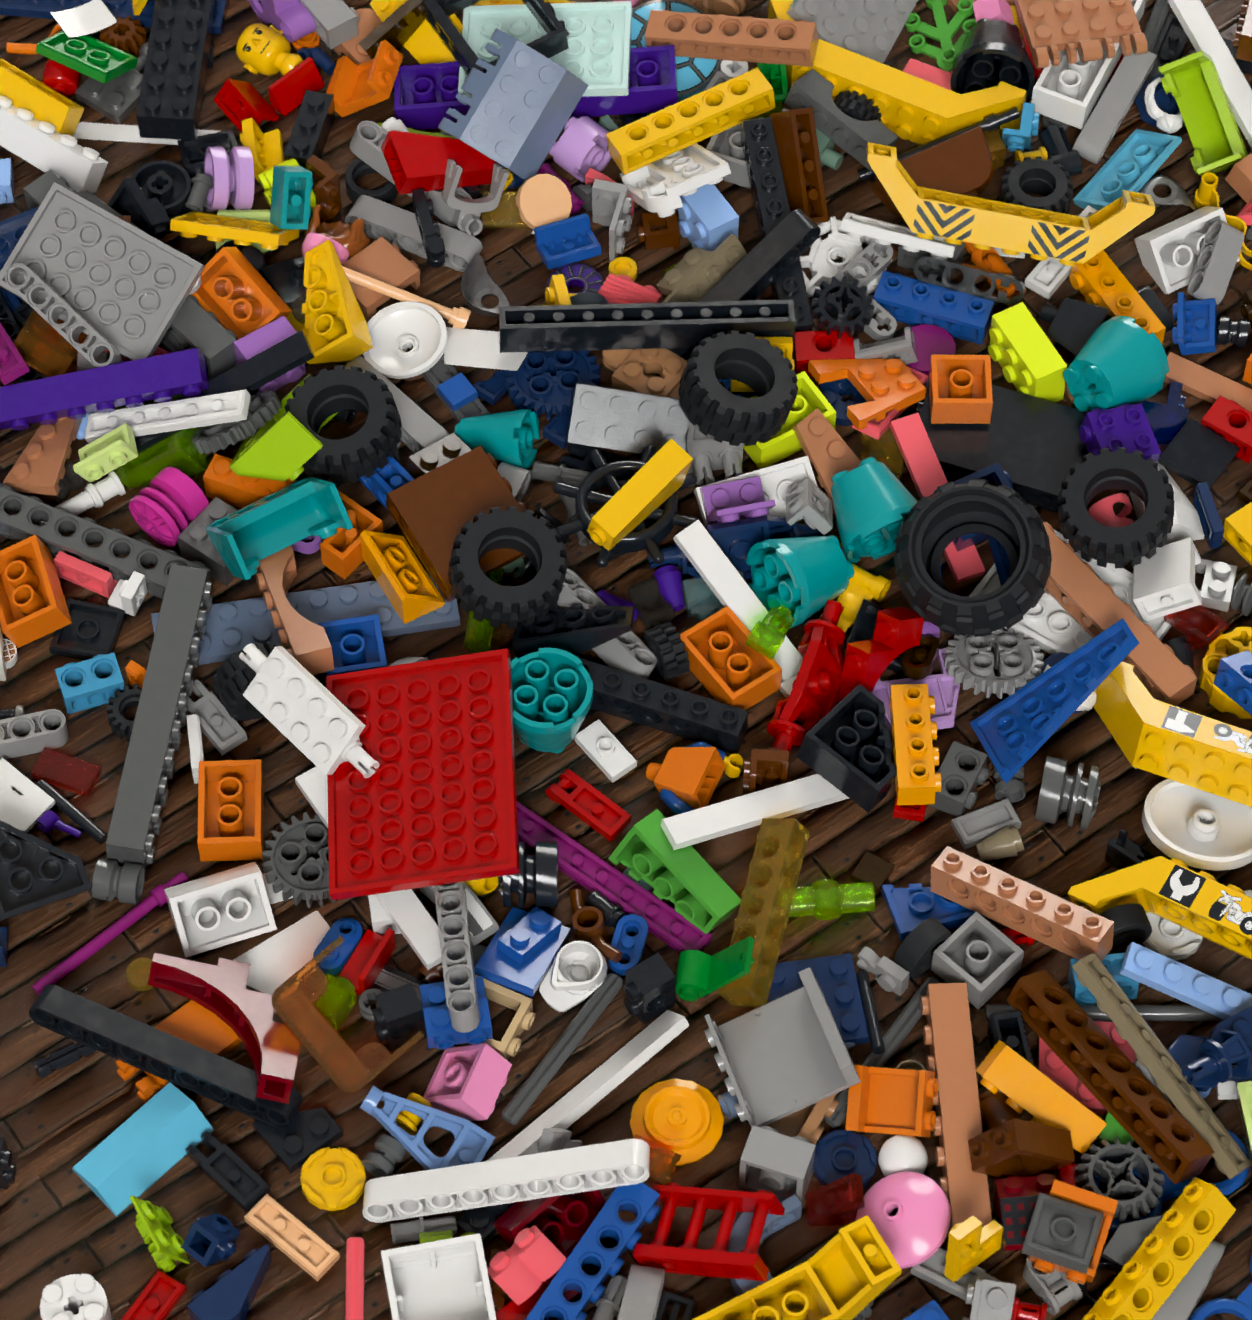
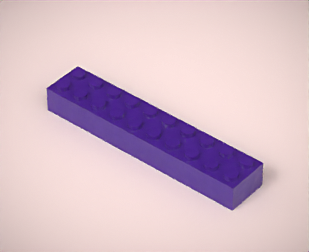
M674 45L631 48L628 96L581 97L570 118L657 112L678 103L677 65ZM445 62L400 66L394 82V110L396 119H401L406 128L426 130L439 129L438 126L443 117L456 123V119L446 114L449 108L456 109L465 116L470 107L463 105L455 98L458 94L459 63Z

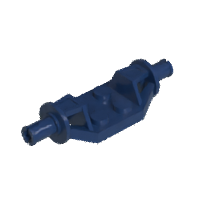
M761 516L705 526V529L744 580L752 579L751 565L749 566L746 563L749 550L756 543L778 538L828 536L827 533L823 535L817 528L815 530L810 528L807 523L799 525L798 522H795L790 526L786 522V517ZM675 541L671 547L660 548L664 555V561L661 564H655L647 552L650 569L676 564L682 575L689 574L703 580L694 566L687 562L688 558Z
M1252 1006L1213 1027L1208 1039L1200 1045V1058L1182 1067L1183 1077L1195 1072L1186 1079L1187 1083L1195 1085L1198 1081L1208 1076H1211L1220 1083L1227 1081H1252Z

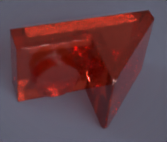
M1201 605L1163 616L1165 622L1187 635L1188 643H1191L1192 650L1209 646L1229 627L1228 622Z
M852 1173L805 1194L807 1225L833 1226L849 1225L855 1222L857 1210L865 1207L862 1176Z

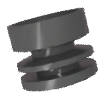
M1047 756L1035 821L1055 824L1060 811L1067 812V827H1072L1074 814L1082 815L1080 829L1088 830V825L1096 813L1101 787L1099 766L1091 765L1089 778L1082 777L1084 763L1079 762L1074 775L1067 774V760Z

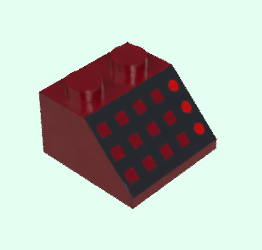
M1041 1174L1029 1177L1011 1176L1005 1179H994V1212L997 1222L1003 1227L1002 1241L1005 1251L1021 1250L1023 1248L1039 1193L1049 1195L1054 1179L1062 1182L1060 1174Z

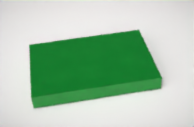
M61 31L37 43L36 53L104 84L137 67L138 58L88 35L68 37L64 31Z

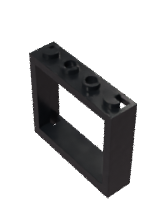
M424 0L426 20L467 76L473 67L486 73V70L475 64L478 57L448 18V16L481 0ZM522 0L547 33L526 45L547 58L568 49L567 36H569V32L565 28L564 21H559L556 18L552 5L549 2L545 3L543 0ZM499 58L489 63L495 66Z

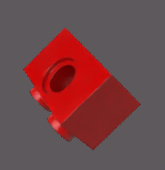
M805 330L795 332L793 355L796 375L805 371L809 377H813L808 371L809 360L855 359L853 337L850 338L847 332H843L842 337L838 338L836 331H832L830 335L826 334L827 331Z
M1220 395L1202 418L1201 424L1239 447L1240 450L1236 457L1249 464L1252 461V412L1244 409L1237 402L1228 400Z

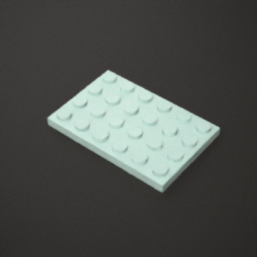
M632 2L551 3L556 18L559 21H564L569 36H567L568 49L549 59L588 84L582 97L628 96ZM525 4L484 5L464 8L462 37L476 56L487 62L499 58L488 53L485 49L487 43L499 49L501 48L500 45L490 40L496 28L524 44H528L547 34ZM460 66L458 92L471 98L472 95L461 89L468 76Z

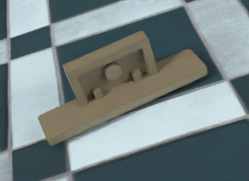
M730 234L713 252L698 247L688 251L684 258L673 269L669 270L656 285L662 294L668 296L662 303L699 302L747 255L737 236Z

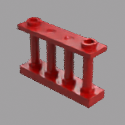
M671 1182L666 1185L653 1184L652 1189L660 1194L659 1201L663 1208L653 1242H650L649 1245L636 1244L633 1257L640 1265L663 1268L665 1273L766 1282L769 1269L757 1252L767 1214L784 1215L785 1208L775 1194L767 1190L745 1192L683 1187L680 1184ZM676 1208H693L683 1245L679 1247L666 1246ZM706 1210H724L714 1247L709 1250L696 1249ZM737 1212L754 1213L744 1250H741L740 1253L727 1252Z

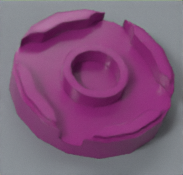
M921 324L911 327V332L915 335L918 362L907 364L906 366L929 376L931 355H955L956 344L952 335L936 325Z

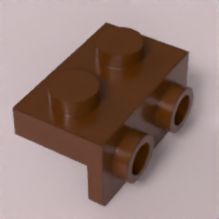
M313 155L306 161V169L312 172V190L315 194L316 205H321L319 217L320 223L330 218H334L342 209L339 175L331 164Z
M778 748L751 749V761L744 760L743 794L746 795L787 783L789 751Z

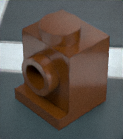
M676 210L674 214L664 218H660L658 213L653 212L641 214V225L637 226V237L639 243L644 242L646 250L668 247L680 250V230Z

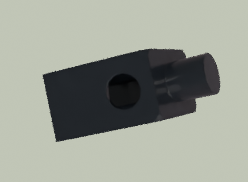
M1065 298L1059 308L1047 303L1040 313V319L1051 324L1047 335L1076 356L1094 331L1105 321L1115 317V314L1106 308L1070 298Z

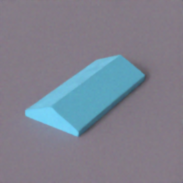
M1135 129L1073 199L1074 204L1082 209L1089 205L1099 211L1120 198L1122 190L1138 192L1181 144V137Z
M169 1082L79 1161L72 1170L117 1217L132 1204L130 1196L133 1195L139 1198L187 1155L185 1149L190 1144L196 1147L202 1141L201 1135L205 1131L212 1133L214 1129L196 1104Z

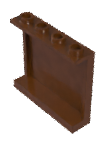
M481 445L387 493V509L447 602L455 599L451 591L452 584L449 583L448 578L449 562L456 535L461 533L462 526L467 521L473 523L474 515L480 512L488 515L490 508L500 507L501 511H507L508 506L517 507L518 512L525 513L526 510L524 504L521 501L517 502L512 495V487L507 478H501L492 455L490 453L486 454ZM495 549L482 556L479 565L487 576L525 555L513 549Z

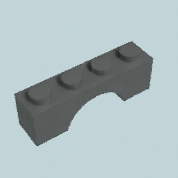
M814 69L810 70L792 84L784 103L792 109L813 107L815 127L871 171L872 168L867 161L866 155L867 142L894 147L898 136L878 120L861 121L844 114L833 101L832 90L834 85Z

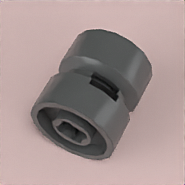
M99 858L93 874L92 897L106 901H112L117 897L120 903L138 905L144 889L145 866L125 862L123 866H119L116 860Z

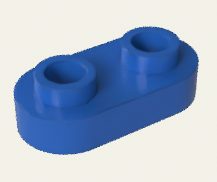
M629 914L622 917L617 923L611 945L623 953L621 959L629 960V963L621 964L619 962L614 963L608 959L610 969L618 975L626 976L627 970L641 962L648 938V924L643 917ZM633 931L636 932L637 935L634 937H630L627 935V933Z
M342 918L332 925L313 954L314 965L318 972L330 976L336 975L343 970L363 937L362 927L358 921L352 918ZM344 930H351L350 933H342ZM327 953L334 954L332 957H325Z

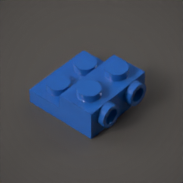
M483 976L475 977L480 1024L476 1029L468 1033L458 1032L452 1027L446 1003L444 982L419 985L428 1049L435 1047L437 1049H448L453 1045L462 1043L475 1045L493 1039Z

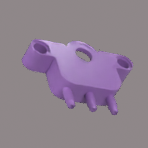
M247 0L250 2L258 18L264 24H272L277 30L283 31V35L290 43L316 31V24L312 15L299 0H260L262 6L258 0Z

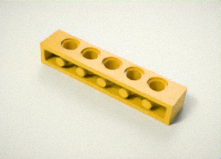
M757 67L607 133L609 154L624 175L741 124L744 120H750L775 109L773 87Z
M1194 1177L1082 1320H1151L1236 1209L1215 1185Z

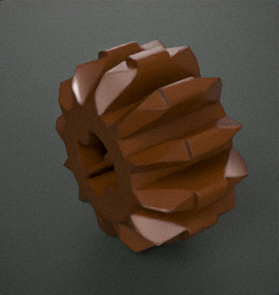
M118 15L115 24L100 30L99 41L138 58L139 49L147 39L146 31L139 20H132L130 15L125 19H121Z

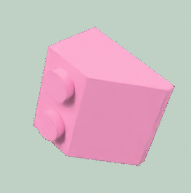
M486 1043L445 1049L423 1098L431 1104L432 1108L469 1121L488 1120L495 1109L498 1095L507 1082V1075L512 1064Z

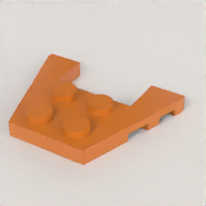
M900 358L809 360L808 371L819 384L847 378L867 401L847 406V417L858 430L866 428L868 421L873 419L880 421L886 418L887 412L895 408L897 411L903 410L925 399L926 396L925 386Z

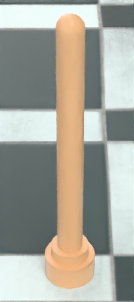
M342 266L348 281L401 302L414 301L429 305L442 318L447 319L448 323L452 324V328L465 329L471 310L462 306L460 308H448Z

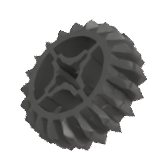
M1117 1136L1114 1138L1113 1145H1110L1104 1138L1101 1141L1100 1148L1093 1144L1089 1148V1154L1084 1153L1081 1156L1080 1162L1082 1164L1077 1165L1075 1171L1078 1175L1075 1178L1076 1187L1119 1201L1113 1218H1118L1120 1224H1125L1127 1217L1132 1222L1138 1221L1139 1214L1147 1218L1150 1215V1208H1157L1158 1198L1163 1195L1164 1189L1162 1185L1164 1184L1165 1177L1159 1174L1161 1168L1156 1163H1153L1154 1161L1148 1154H1144V1150L1140 1145L1137 1148L1132 1147L1133 1141L1131 1138L1127 1140L1126 1145L1121 1144ZM1134 1169L1142 1175L1146 1188L1140 1185V1180L1133 1175ZM1093 1174L1100 1178L1099 1182L1106 1187L1104 1194L1096 1186Z

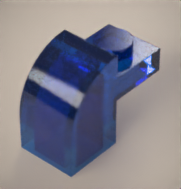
M1171 381L1167 405L1143 400L1142 406L1158 445L1170 443L1188 421L1190 409L1184 408L1186 396L1181 395L1183 383Z

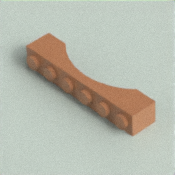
M290 545L260 560L261 564L257 567L258 573H256L257 585L260 591L265 590L263 598L266 609L273 610L270 611V616L274 629H280L277 630L280 645L283 648L287 647L286 651L312 675L335 670L332 647L324 627L300 615L286 598L290 584L297 575L292 546Z

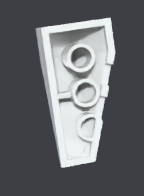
M1158 463V471L1160 469L1165 470L1169 477L1168 483L1172 484L1174 491L1173 527L1171 533L1167 534V541L1164 545L1191 537L1192 541L1204 539L1205 535L1197 510L1166 468ZM1130 492L1137 519H1139L1145 511V504L1136 494Z

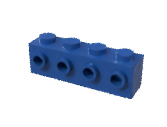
M883 271L873 299L898 322L912 326L921 324L936 325L945 329L952 337L983 345L992 321L995 302L887 271Z

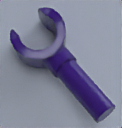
M53 811L44 812L37 820V827L45 834H49L54 828L77 838H80L82 831L60 821Z

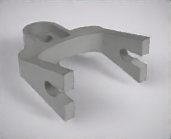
M447 159L442 199L449 207L455 209L453 221L455 226L468 235L472 233L473 236L478 235L483 228L482 221L480 220L481 212L493 211L498 207L509 176V172L506 169H502L503 167L500 164L494 163L491 188L488 196L481 199H464L455 196L463 168L456 165L453 159Z

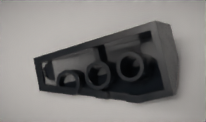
M556 603L554 607L549 608L548 614L542 619L535 616L533 624L524 626L523 622L517 624L512 640L515 655L519 659L527 654L538 652V648L547 647L561 649L578 656L631 631L634 608L600 605L595 609H583L582 604H572L570 608H558Z

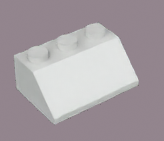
M1202 207L1134 239L1142 265L1164 294H1169L1189 284L1208 228L1216 220H1222L1227 223L1223 208Z
M256 862L164 889L185 957L277 930L262 873Z

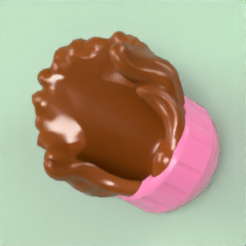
M316 205L313 209L312 219L308 223V230H305L306 237L302 243V253L305 260L306 252L330 240L341 264H344L348 258H352L370 243V239L367 238L363 230V219L358 218L352 224H343L342 221L328 224L325 222L320 223L319 211L321 205Z

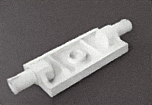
M253 643L244 647L243 651L247 655L241 652L239 658L256 672V676L243 696L325 775H333L341 763L348 761L364 778H369L376 772L372 767L378 769L380 764L362 748L359 735L366 726L282 646H276L267 658Z

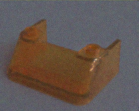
M340 936L281 984L272 995L271 1005L275 1013L335 1085L343 1092L355 1093L419 1043L424 1035L419 1031L393 1054L385 1046L376 1042L368 1043L356 1053L314 1004L326 993L328 987L327 978L318 966L343 946L345 940Z

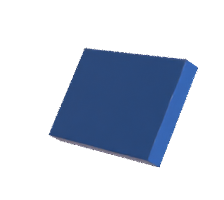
M512 907L500 926V930L497 931L477 962L475 975L483 976L487 980L533 997L554 963L556 955L569 939L571 929L561 925L559 933L520 964L496 948L497 939L529 913Z

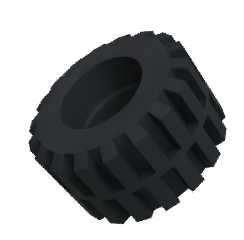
M1027 157L1024 158L1023 162L1018 160L1013 163V167L1009 166L1006 169V173L1002 178L999 201L1069 214L1073 181L1070 180L1069 172L1063 171L1064 167L1060 163L1055 165L1054 160L1049 158L1046 161L1042 160V157H1036V159ZM1038 193L1044 195L1045 197L1037 198L1029 196L1027 194Z
M272 643L255 644L267 658L274 647L277 646L272 645ZM242 649L227 658L218 667L216 674L213 676L212 685L231 718L237 721H250L252 719H259L264 715L243 696L256 676V672L239 658L241 652L247 655Z

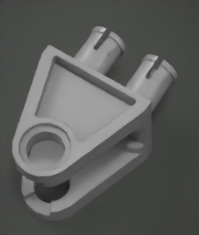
M690 422L686 452L693 458L687 474L695 473L698 479L696 485L699 487L704 486V477L706 485L714 483L715 479L712 472L714 470L724 469L725 479L732 478L733 473L735 476L742 475L744 443H740L739 446H732L727 441L717 442L713 436L709 434L705 436L699 431L700 427L697 424L693 426Z

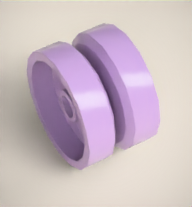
M234 146L228 157L223 147H208L205 153L204 174L213 179L212 184L214 185L213 189H209L206 198L209 210H225L229 201L235 210H250L254 200V165L250 148L248 146Z

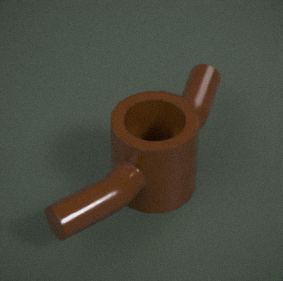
M580 889L571 890L569 895L576 941L588 942L614 963L619 962L623 953L606 942L607 931L602 912L593 906L584 907L582 891Z

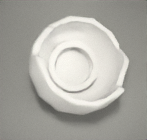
M895 1135L887 1139L882 1145L878 1163L885 1177L898 1172L924 1174L928 1164L927 1150L922 1142L913 1136Z

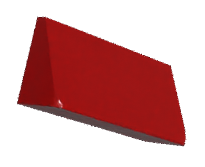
M311 57L305 59L268 87L270 105L283 116L301 105L306 90L318 92L324 87L320 73Z

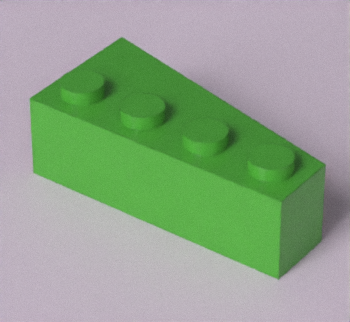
M656 809L631 828L608 859L616 865L621 862L630 869L628 875L637 882L641 879L654 888V895L661 900H670L675 904L676 912L703 933L708 934L729 918L741 904L742 900L692 845L677 850L672 848L660 826L662 819L665 817Z

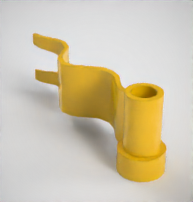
M1207 172L1202 175L1200 186L1196 190L1193 199L1197 209L1205 206L1220 207L1219 195L1216 191L1218 184L1216 174ZM1225 214L1227 223L1243 232L1245 238L1246 222L1241 218ZM1243 241L1238 262L1243 267L1252 271V264L1247 262L1241 253L1242 251L1245 255L1252 257V251L1245 246Z
M852 564L854 576L849 579L847 589L837 599V602L844 606L837 626L846 633L848 628L853 625L863 600L866 599L870 602L872 599L879 602L882 601L891 586V580L881 575L875 576Z

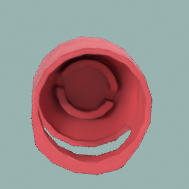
M1123 493L1103 498L1088 510L1089 515L1095 521L1105 526L1123 527L1135 522L1130 518H1126L1132 511V505L1129 497ZM1117 502L1124 503V508L1119 514L1115 515L1113 505Z

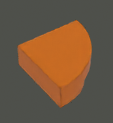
M130 660L125 667L128 684L132 687L133 684H139V688L142 690L146 669Z

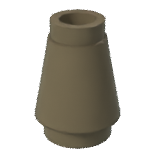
M1007 826L980 843L975 844L982 862L1018 856V852L1024 850L1017 827L1009 829Z

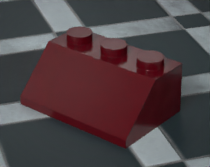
M599 1190L520 1201L514 1204L493 1224L509 1249L514 1244V1239L520 1231L536 1225L562 1254L568 1258L605 1205L606 1200Z

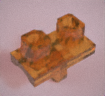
M636 1134L634 1139H641L650 1146L649 1177L662 1184L669 1185L671 1173L675 1172V1164L680 1160L681 1155Z

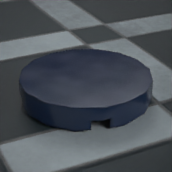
M845 1129L833 1130L822 1136L817 1142L813 1173L820 1184L829 1190L839 1193L857 1192L866 1187L873 1179L877 1167L876 1150L870 1140L864 1135L860 1136L854 1133V1131Z

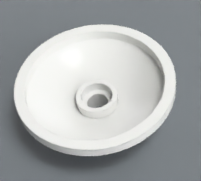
M405 301L389 305L376 313L367 323L373 348L363 353L366 361L385 377L405 379L420 375L433 367L446 349L448 332L445 322L434 308L424 303Z

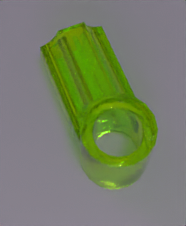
M784 606L772 607L763 621L756 623L745 645L772 660L786 637L785 635L795 621L791 615V610Z

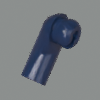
M303 47L297 51V54L302 57L303 61L311 57L316 67H320L327 75L333 74L336 63L322 49Z

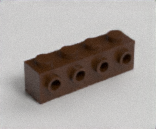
M813 107L769 114L773 125L790 213L796 209H801L815 224L829 222Z

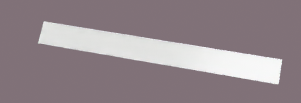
M79 122L73 135L76 139L178 145L177 141L179 140L140 138L139 127L136 125ZM198 129L197 136L221 131Z

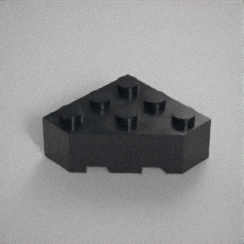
M859 684L805 734L796 757L869 813L887 796L897 773L895 763H892L890 751L892 746L889 729L885 726L884 702Z
M0 820V923L91 891L92 887L81 858Z

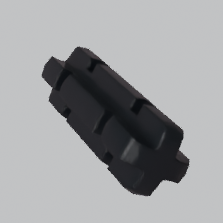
M71 1042L50 1052V1056L47 1058L44 1055L35 1059L33 1065L37 1074L40 1077L51 1074L52 1069L59 1070L80 1060L79 1056L83 1055L86 1057L95 1053L96 1050L79 1042L76 1044Z

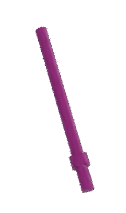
M181 871L166 884L156 886L149 892L150 896L33 984L31 986L33 991L39 996L46 985L56 984L156 906H163L167 903L164 889L189 882L187 876Z

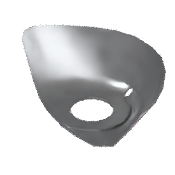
M1154 176L1138 191L1139 193L1151 195L1156 204H1183L1190 206L1194 211L1197 210L1180 184L1168 176ZM1157 185L1167 186L1171 189V195L1166 198H1159L1154 194L1153 189Z
M476 255L463 273L461 281L462 293L469 308L474 313L482 316L499 317V307H510L509 302L502 290L489 276L482 256ZM487 294H493L498 297L499 304L494 308H485L481 304L482 297Z

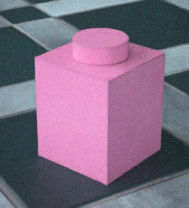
M977 0L973 2L976 23L980 19L985 18L1001 20L1014 25L1011 8L1006 0Z

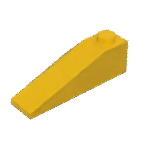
M327 240L305 253L303 285L307 289L306 303H302L305 323L304 328L301 330L307 336L315 358L307 361L309 364L350 361L373 348L366 320L332 242Z

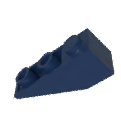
M265 1244L259 1250L254 1249L244 1257L242 1263L235 1269L223 1272L218 1277L216 1284L207 1291L201 1290L195 1294L190 1304L187 1305L190 1319L245 1320L272 1261L269 1246Z

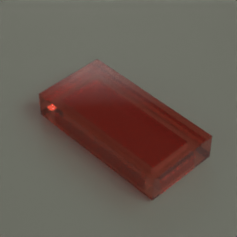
M44 747L31 771L32 778L44 779L49 784L89 797L102 773L99 766Z

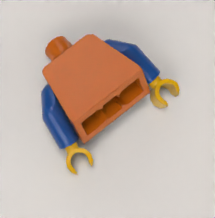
M697 742L685 747L669 749L662 764L649 763L646 769V777L649 781H654L662 802L674 814L678 815L707 806L723 772L725 771V774L731 778L739 777L741 773L740 768L744 760L739 754H731L727 757L724 751L705 742Z

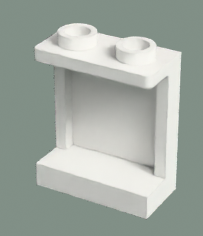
M1191 537L1160 548L1157 547L1154 556L1150 559L1143 556L1141 557V563L1134 566L1133 601L1144 622L1202 605V597L1195 585V565L1201 563V557Z

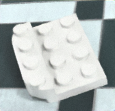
M695 143L628 174L620 173L622 183L628 185V193L634 202L649 212L658 213L660 218H664L674 214L675 209L683 207L681 195L688 196L697 192V188L701 186L719 183L723 180L724 176L731 174V171L726 161Z

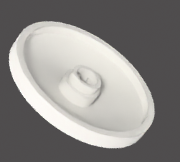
M1171 779L1160 782L1147 795L1142 811L1144 830L1152 843L1170 858L1179 859L1186 865L1194 868L1212 871L1232 870L1252 862V807Z

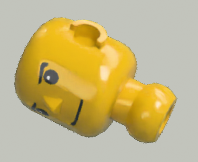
M261 23L249 25L241 33L236 44V54L239 60L245 64L243 67L255 75L259 72L266 76H272L281 71V74L284 76L303 62V59L298 54H290L291 46L288 39L283 35L284 32L277 30L272 25L269 27Z

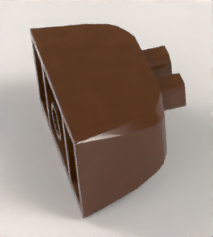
M981 126L900 161L919 187L978 198L979 194L985 191L994 175L992 156ZM877 177L871 190L893 214L905 221Z

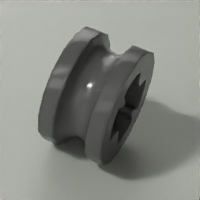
M367 989L359 997L360 1014L366 1020L375 1021L368 1002L375 1000L376 995L384 993L379 989Z

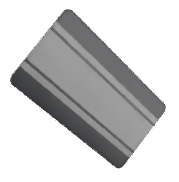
M385 965L372 988L387 992L412 982L421 1003L419 985L430 983Z

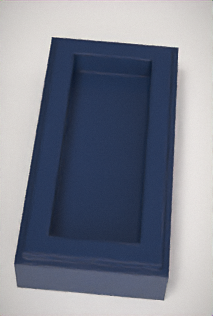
M1207 482L1197 483L1192 501L1198 512L1207 544L1210 549L1221 547L1224 528Z

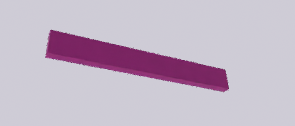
M517 801L518 842L524 841L526 848L534 852L537 841H557L558 870L590 892H600L602 896L615 906L621 905L626 915L636 914L643 917L648 924V932L677 952L681 953L685 950L702 952L710 943L712 934L703 933L667 903Z

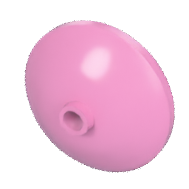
M898 1172L882 1178L867 1191L860 1202L855 1220L857 1221L867 1215L869 1216L902 1269L913 1267L926 1261L940 1248L950 1227L951 1211L944 1191L931 1178L916 1172ZM898 1208V1213L891 1217V1212Z

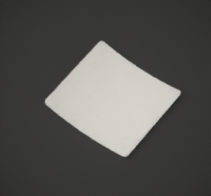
M92 0L72 9L51 12L68 37L91 34L117 22L102 0Z

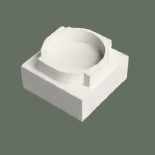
M480 1233L381 1251L392 1320H496Z

